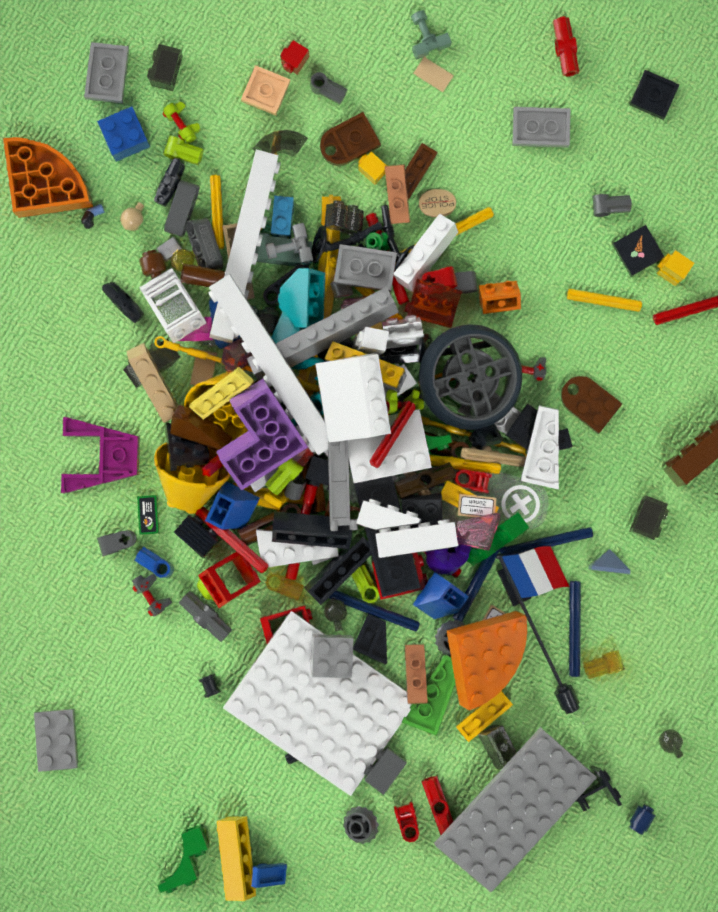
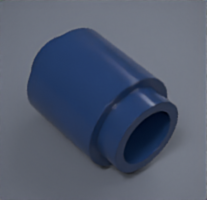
M646 804L643 806L638 805L630 820L631 824L629 827L643 835L645 831H648L656 817L653 813L654 809Z

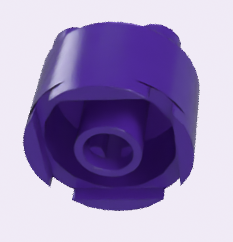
M456 533L457 547L425 551L427 556L426 562L435 573L452 575L468 560L471 547L460 534Z

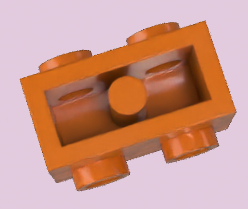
M517 281L479 285V302L483 314L521 309V293Z

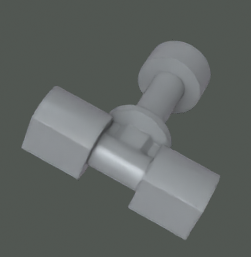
M304 223L293 225L294 238L291 239V243L277 246L274 243L265 244L268 259L277 258V253L293 250L294 253H299L301 265L313 262L311 249L307 247L306 243L307 233Z

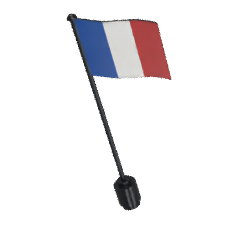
M551 546L536 547L517 555L503 556L501 553L497 554L496 559H499L557 680L558 686L554 692L561 709L566 714H571L580 708L578 697L572 685L562 684L522 598L539 596L556 588L570 586Z

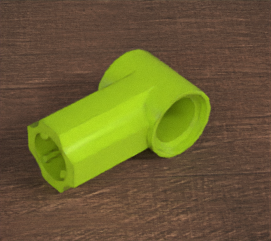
M169 136L163 155L172 160L178 158L199 165L204 150L187 144L178 137Z
M291 458L278 466V470L269 478L265 485L271 492L278 495L291 480L293 481L304 467Z
M364 564L351 576L363 600L367 603H373L378 599L379 592ZM367 589H374L376 592L375 598L367 599L365 591Z

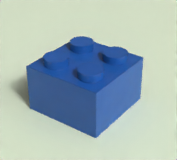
M133 107L97 121L116 162L150 148Z

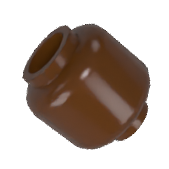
M157 250L146 251L139 259L143 275L151 277L152 280L167 269L163 254L157 252Z

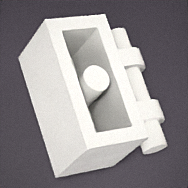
M415 315L406 316L402 320L389 318L386 319V322H382L383 330L389 331L386 349L419 345L421 337H424L420 317L416 318Z

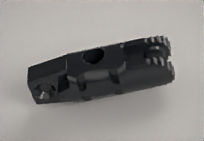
M175 158L172 160L158 186L154 202L158 205L166 207L177 189L185 169L180 159Z
M110 282L102 285L105 295L127 318L134 323L140 321L144 313L117 283Z

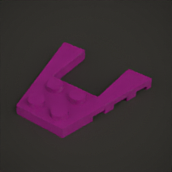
M63 417V436L100 437L99 474H61V493L65 494L139 475V436Z

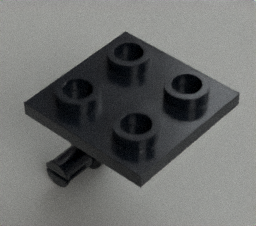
M593 765L589 768L597 777L598 783L583 792L575 802L579 803L583 812L587 811V809H590V806L585 798L602 789L610 802L621 806L622 803L619 800L621 795L615 787L613 788L610 785L609 781H611L608 773L605 770L602 771L601 768Z

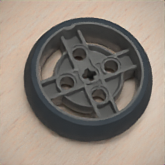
M468 324L451 328L439 335L424 353L419 369V386L422 397L432 413L450 426L466 430L490 426L505 417L519 397L522 387V367L518 354L504 336L488 327ZM470 338L480 339L489 343L499 353L500 358L493 360L486 352L473 348ZM450 346L453 355L446 362L442 377L435 379L437 362L444 350ZM464 353H466L469 357V360L466 364H464L461 360V357ZM488 366L492 368V374L489 377L485 373ZM470 374L474 375V377L471 378V380H467V377H469ZM506 376L502 395L491 408L489 399L497 390L499 378ZM451 378H454L456 380V386L454 388H451L449 386V380ZM476 390L480 393V398L477 401L473 399V393ZM449 395L455 402L468 406L471 416H464L451 411L441 401L440 397Z

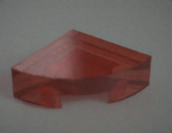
M308 448L297 462L302 467L305 466L315 452L312 453Z

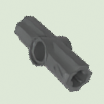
M189 591L180 600L179 604L193 616V619L220 642L233 630L218 616V613L212 607L204 604L193 592Z

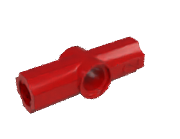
M563 16L553 20L556 38L555 51L560 59L562 75L571 77L579 73L576 56L577 42L576 38L572 35L569 17Z
M436 775L426 778L421 782L441 836L454 821ZM438 802H442L445 805L441 811L434 809V805Z

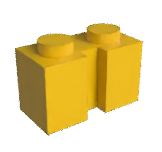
M675 250L671 255L668 253L663 257L657 266L660 269L656 274L676 286L686 277L695 263Z

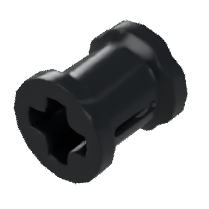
M215 673L199 679L205 691V698L221 692L214 678L216 676Z

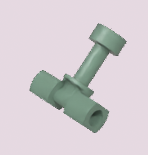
M420 10L411 16L414 25H419L424 37L421 40L422 43L412 47L416 60L427 56L431 50L437 48L440 51L451 46L452 42L448 33L437 37L435 34H430L425 22L428 17L424 10Z

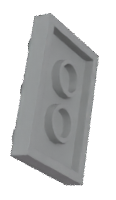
M91 42L84 94L85 100L123 104L129 57L128 46Z
M514 107L512 146L569 148L570 108Z
M340 244L334 283L375 290L387 287L388 291L391 292L397 253Z
M74 709L35 712L38 772L78 768Z

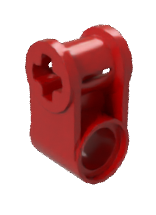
M452 266L427 272L420 281V289L423 292L427 290V293L450 290L458 286L454 267ZM427 279H429V282H433L431 286L425 283Z
M466 469L455 473L454 484L461 488L489 494L487 489L492 474ZM460 473H464L468 477L465 484L460 483L458 480Z
M409 802L408 805L401 807L393 806L403 839L407 842L416 841L419 837V828L413 802ZM408 827H412L416 830L414 836L409 837L405 834V830Z

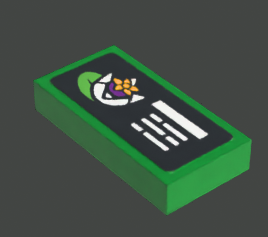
M157 495L137 496L139 535L159 534Z

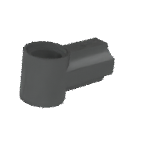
M321 72L315 73L311 78L310 88L314 94H321L339 105L342 103L348 89L328 79ZM320 80L324 83V85L318 87L314 84V82Z
M598 194L593 196L595 217L631 212L632 202L630 195L609 196V194Z
M302 471L293 481L291 480L286 485L284 494L291 500H299L303 493L306 479L303 477Z

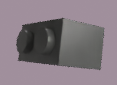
M388 746L385 750L383 748L375 757L378 759L374 765L370 764L364 772L366 775L365 781L383 795L407 764L406 759Z

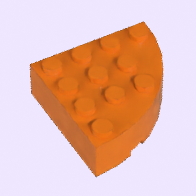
M20 137L3 138L13 213L18 218L93 207L91 195L84 179L63 154L42 142Z
M513 611L447 630L459 705L470 711L493 699L507 686L516 673L525 650L527 639V618L525 614Z

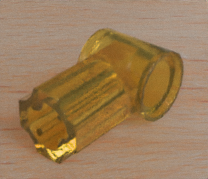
M271 573L266 579V586L269 590L293 600H299L304 585L285 578L278 573ZM272 577L279 578L280 585L277 587L270 586L269 579Z
M619 650L603 654V657L584 662L583 666L588 679L625 670Z

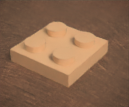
M255 65L242 95L241 102L276 116L291 81L286 77Z

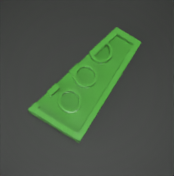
M446 655L426 683L428 703L412 704L410 712L402 720V723L435 736L439 732L456 685L451 657Z

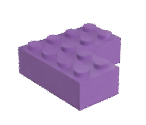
M261 379L229 400L248 431L218 450L217 454L241 490L308 448L264 379Z

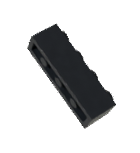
M274 511L271 542L343 549L350 548L352 539L350 525L338 526V531H330L329 516Z
M359 533L351 540L349 549H342L338 553L339 556L334 557L304 587L320 605L372 555L369 542Z

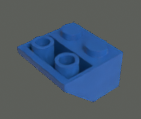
M226 481L218 491L205 521L222 530L242 528L248 524L260 498Z
M434 573L422 592L417 596L413 605L431 618L437 619L458 613L469 596L437 573Z

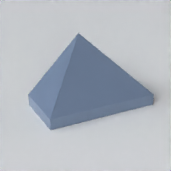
M610 549L591 563L588 568L589 570L630 574L631 571Z

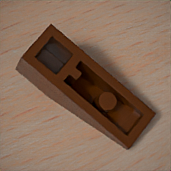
M179 405L172 416L170 434L218 450L229 444L232 440V436L207 417L203 420L191 408Z

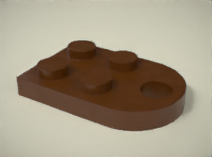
M364 112L329 129L324 133L320 141V151L323 158L335 166L349 164L381 147V143ZM332 146L336 149V153L328 155L325 152L326 148Z
M584 376L571 378L564 384L561 390L563 406L597 434L602 431L622 405L620 401L597 383ZM571 384L578 388V392L575 395H571L568 392V386Z

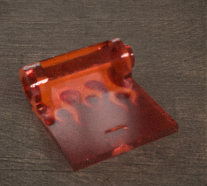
M417 279L411 302L407 301L404 312L408 313L407 316L415 315L416 318L420 317L421 321L451 328L462 291L446 287L443 284Z

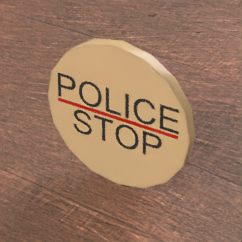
M433 189L423 193L419 198V208L425 215L430 217H437L439 214L447 216L456 208V199L449 191Z

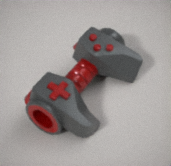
M540 357L534 367L521 365L522 373L531 374L538 381L544 380L547 369L545 367L546 358Z
M152 574L145 578L140 575L132 580L133 590L137 594H143L150 605L148 607V614L155 617L163 612L172 601L170 598L155 600L149 588L157 580L156 576Z

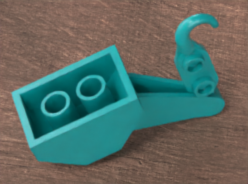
M298 268L280 287L278 303L282 314L271 337L275 344L324 319L325 272L309 268ZM313 356L291 367V369H307L315 365V363L325 361L322 358Z

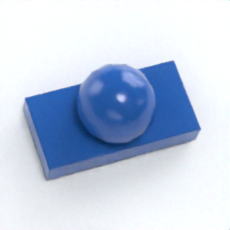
M261 863L253 866L251 887L261 888L285 884L287 864L277 863L268 865Z

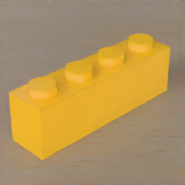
M247 816L226 817L218 820L217 832L226 901H246L256 896V888L251 887L253 863Z

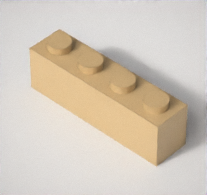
M143 343L126 351L132 368L163 423L171 420L178 408V404L146 345Z

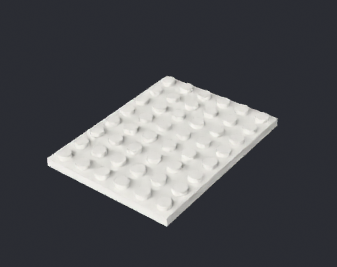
M290 611L223 706V709L351 796L364 778V772L370 764L373 765L376 761L375 757L382 748H385L401 725L404 716L406 717L410 712L412 704L407 702V691L354 654L352 678L312 677V634L324 633L293 611Z

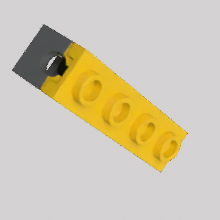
M332 341L325 360L327 362L366 354ZM379 359L383 387L399 393L407 376L404 368Z

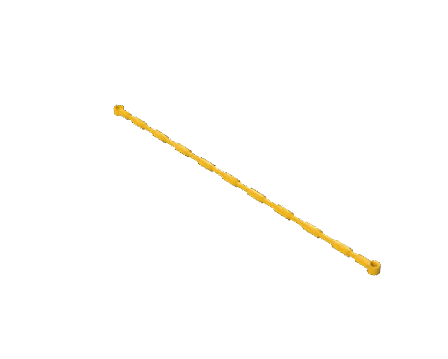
M161 336L157 337L154 341L155 346L160 349L167 348L177 352L182 351L186 352L187 355L223 363L225 364L224 366L235 369L240 367L242 370L253 372L251 367L246 366L245 363L228 358H219L209 355L208 352L191 347H182L180 344L167 341ZM159 339L164 340V344L162 346L157 345V341ZM303 381L305 390L315 393L320 391L319 385ZM421 416L423 425L442 428L447 432L463 437L464 435L470 436L472 432H468L466 429H459L448 424L445 425L431 421L429 418ZM505 442L494 445L506 447L511 451L521 453L525 457L527 456L526 450L520 445Z

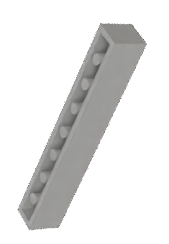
M387 287L276 343V346L289 366L293 367L330 348L332 341L340 343L358 334L365 327H371L399 312ZM252 355L247 358V361L254 375L260 381L264 379L265 373L262 369L258 370L252 361L255 358Z

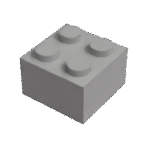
M312 634V677L352 678L354 638L351 635Z

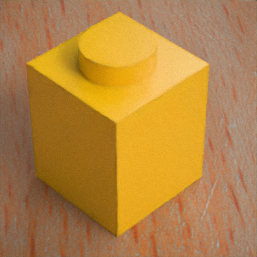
M372 152L368 155H363L359 160L358 171L376 185L385 175V166L387 165Z

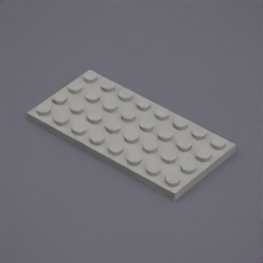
M540 727L434 844L487 890L492 892L597 777Z

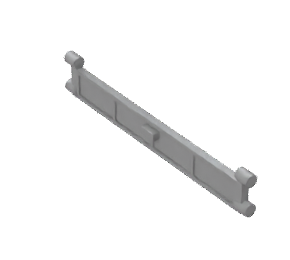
M348 440L328 441L330 531H338V526L350 525V530H358L357 519H350Z

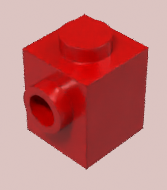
M293 40L289 47H285L281 52L280 57L283 69L298 75L310 57L309 49Z

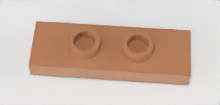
M405 164L385 166L391 224L410 222Z
M424 644L405 645L408 704H427Z

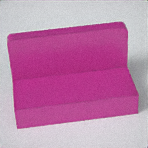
M203 317L206 324L178 341L213 340V338H209L212 318Z

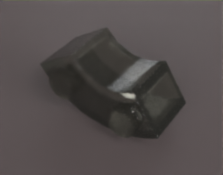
M279 130L264 136L252 149L255 152L257 149L271 154L285 153L293 157L299 152L308 138L296 131Z
M157 341L158 346H162L164 344V341ZM154 342L150 345V349H148L160 373L172 367L180 358L177 351L167 348L160 349L155 346ZM128 360V365L123 370L134 386L138 388L142 384Z

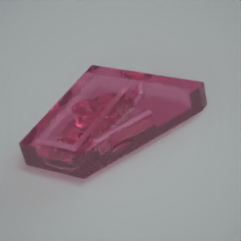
M493 513L457 521L455 529L458 544L490 550L500 520V514Z

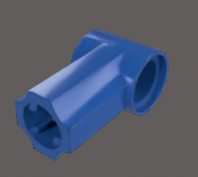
M143 547L138 552L134 560L160 578H168L174 572V567L170 562L146 547ZM162 564H166L168 570L162 575L159 568Z

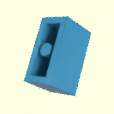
M274 196L271 226L272 237L285 235L291 239L294 213L293 197Z

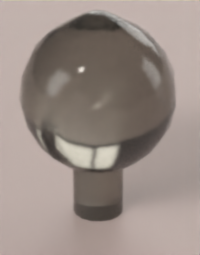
M332 598L324 607V615L327 620L334 622L335 632L342 631L341 621L345 619L347 609L341 600Z
M673 729L663 731L659 737L660 747L665 752L674 753L677 758H681L683 756L681 751L683 745L681 734Z

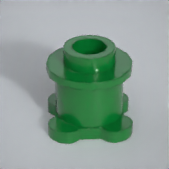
M385 232L381 234L370 233L365 239L366 247L387 251L389 249L387 244L388 234Z

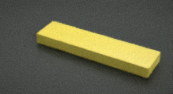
M238 367L191 402L189 407L204 420L230 399L249 387L254 380Z

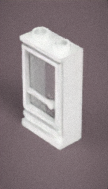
M172 268L139 287L173 343L206 324L202 314Z

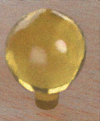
M176 250L171 257L172 267L182 272L183 264L194 265L195 255L193 250Z

